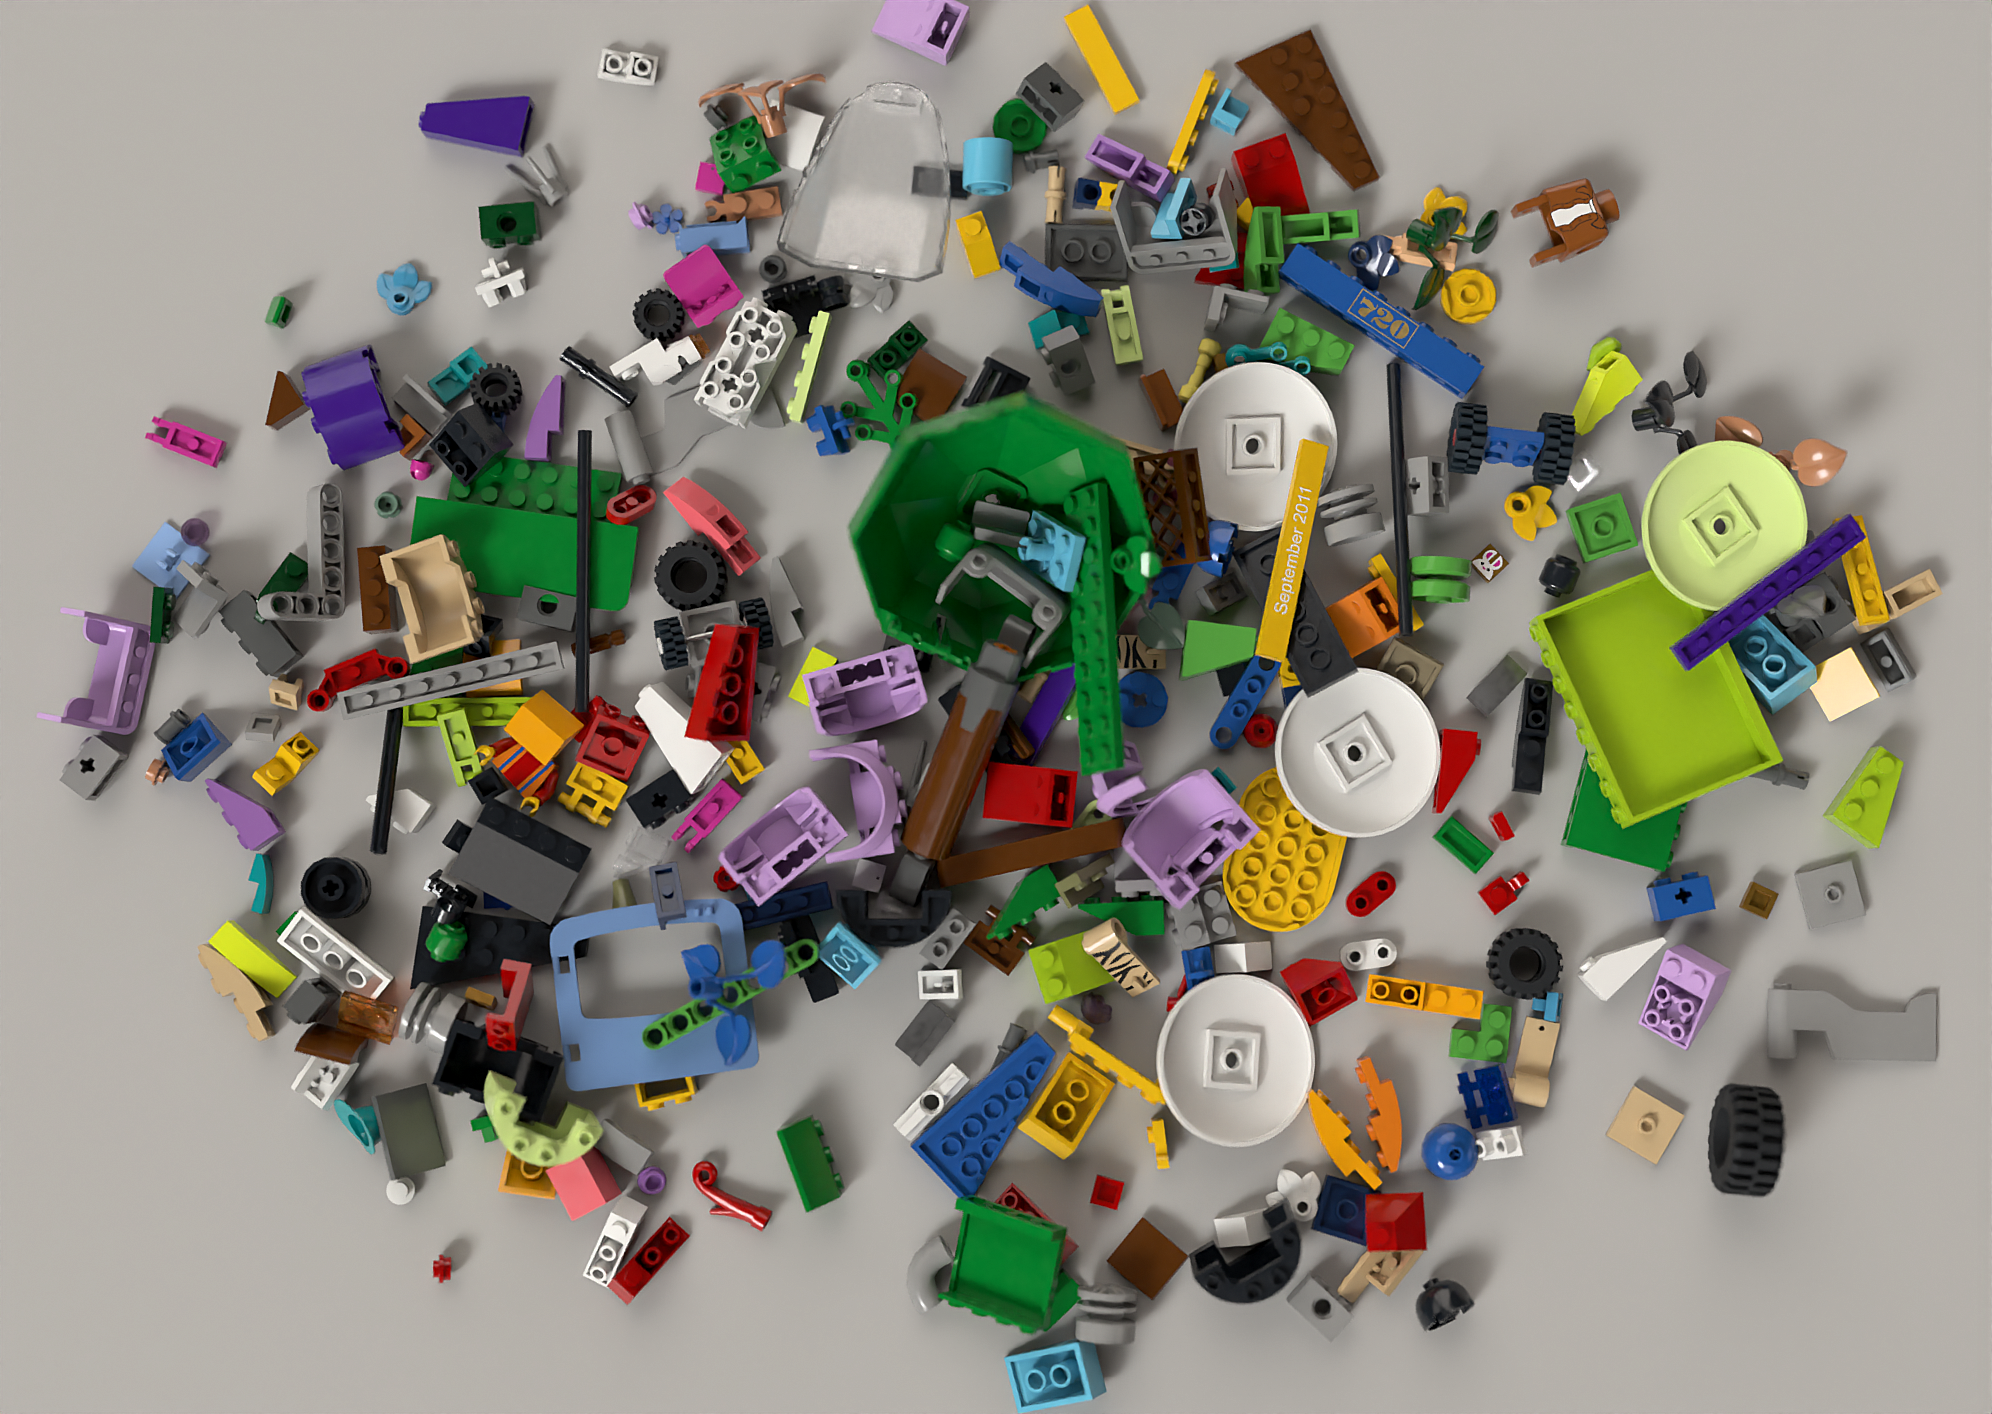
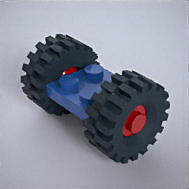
M1457 402L1455 404L1447 443L1448 472L1477 475L1482 460L1489 464L1503 462L1511 463L1516 467L1532 466L1534 482L1565 485L1567 476L1570 473V466L1572 465V454H1574L1576 426H1574L1575 419L1573 415L1544 412L1540 418L1537 432L1488 426V409L1486 405Z

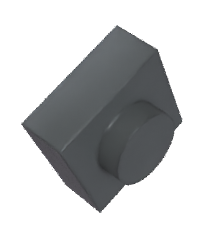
M1802 618L1798 624L1782 631L1786 638L1802 653L1824 639L1812 619Z

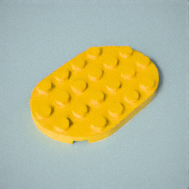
M1274 767L1257 776L1246 787L1239 800L1238 805L1257 825L1260 831L1241 850L1236 849L1224 860L1222 882L1230 905L1246 922L1263 930L1285 932L1307 925L1316 919L1328 905L1335 888L1347 837L1328 832L1304 817L1288 798L1278 776L1277 767Z

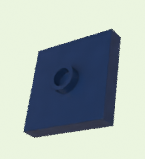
M1326 1174L1311 1230L1367 1246L1366 1194H1381L1382 1191Z

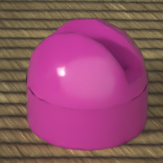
M412 459L410 474L414 479L424 481L432 474L434 465L422 460Z

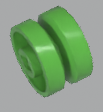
M1444 556L1411 557L1410 574L1414 577L1422 578L1411 582L1412 600L1436 604L1469 602L1471 586L1464 582L1453 580L1469 578L1472 571V561Z

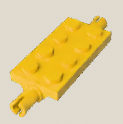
M1055 1005L1048 1019L1068 1032L1067 1038L1071 1042L1069 1046L1073 1051L1082 1057L1086 1053L1095 1058L1093 1064L1106 1073L1110 1069L1118 1074L1117 1080L1129 1089H1132L1134 1085L1141 1089V1097L1151 1104L1156 1105L1157 1102H1160L1164 1105L1166 1103L1159 1078L1155 1082L1151 1081L1089 1039L1094 1032L1092 1027L1059 1005Z

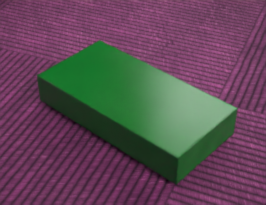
M1450 816L1432 836L1433 839L1473 874H1476L1494 854L1493 851L1453 816Z

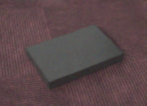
M1046 223L1045 265L1049 270L1054 272L1061 266L1066 271L1073 273L1080 281H1128V262L1116 225Z
M427 1083L372 1097L391 1181L446 1166Z

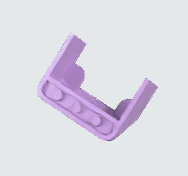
M61 607L60 613L85 618L83 635L89 642L100 644L88 699L75 697L69 700L65 706L63 717L38 712L37 718L122 735L132 733L138 725L156 644L149 643L150 626L88 611Z

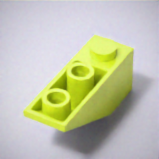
M1611 351L1591 369L1572 412L1575 419L1574 426H1576L1575 434L1583 436L1592 431L1595 424L1603 416L1611 413L1615 409L1616 404L1625 396L1630 395L1643 380L1626 355Z

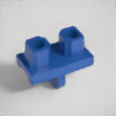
M820 405L814 408L816 413L808 417L806 421L812 432L822 430L825 439L816 443L818 454L820 456L845 455L851 452L846 439L852 437L849 428L855 425L854 419H845L843 412H836L833 405L826 407Z
M1209 946L1181 951L1188 991L1198 984L1215 977Z

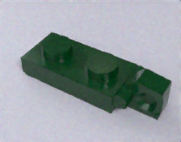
M290 552L262 589L256 603L264 595L277 592H298L308 579V563ZM274 600V601H273V607H274L275 611H277V610H278V605H277L276 601ZM257 609L254 619L264 625L267 619H264Z

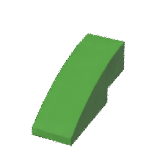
M1254 207L1245 249L1244 292L1258 290L1263 292L1264 296L1280 293L1278 264L1284 263L1280 207Z
M1359 209L1281 216L1283 244L1361 237Z

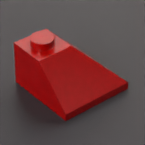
M1303 958L1280 971L1289 993L1301 1010L1309 1027L1358 1000L1341 962Z
M1423 1192L1366 1194L1368 1252L1427 1250Z

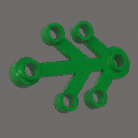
M853 360L847 365L846 374L850 380L859 383L875 409L858 406L852 401H845L840 406V411L843 412L846 418H854L856 416L884 422L889 432L873 430L871 426L861 424L855 429V436L860 441L874 440L889 443L892 449L903 428L911 426L913 412L918 405V398L912 393H905L900 397L899 402L903 411L900 424H898L894 418V410L899 385L903 382L902 373L898 370H889L885 374L884 379L887 389L885 400L883 401L869 379L871 373L869 364L863 360ZM858 365L861 372L858 376H855L853 368ZM896 373L898 380L893 384L890 381V376ZM908 396L913 399V404L910 407H907L905 404V399ZM849 404L853 407V412L850 415L846 413V406ZM864 427L868 430L866 438H863L860 434L861 429Z

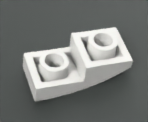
M603 48L597 78L631 84L654 85L658 57L632 51L630 54Z

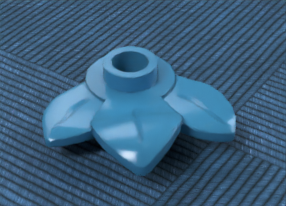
M411 263L400 266L393 276L381 273L377 278V290L379 295L387 300V305L391 312L397 315H407L413 310L416 303L423 302L429 297L432 283L419 281L417 270ZM401 298H405L403 302H396Z

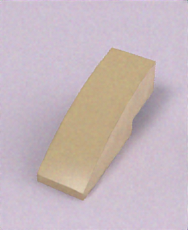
M1930 569L1883 591L1890 620L1943 594ZM1853 606V615L1856 620L1852 623L1858 635L1884 624L1859 626L1855 607Z

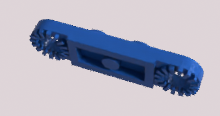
M1253 655L1210 728V740L1216 747L1228 749L1237 742L1280 669L1281 662L1274 660L1271 669L1263 670L1259 666L1261 656ZM1221 727H1228L1231 730V737L1226 742H1220L1216 739V732Z

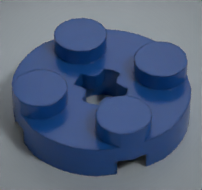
M1135 672L1123 677L1119 681L1123 724L1133 728H1145L1156 724L1163 717L1167 709L1168 695L1164 685L1158 678L1149 673ZM1135 693L1137 695L1144 693L1147 696L1145 698L1147 703L1145 707L1139 705L1136 708L1133 705L1135 699L1132 696Z

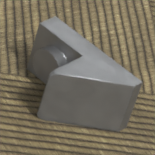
M1234 572L1195 591L1201 605L1210 617L1247 597Z

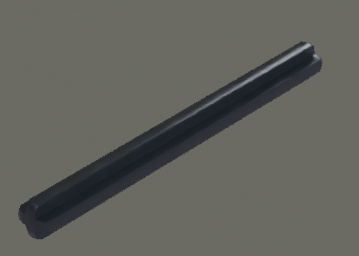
M403 707L387 710L370 851L375 855H385L387 853L403 724Z

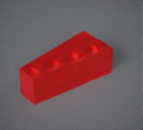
M715 624L684 737L705 742L750 741L759 628L738 624Z

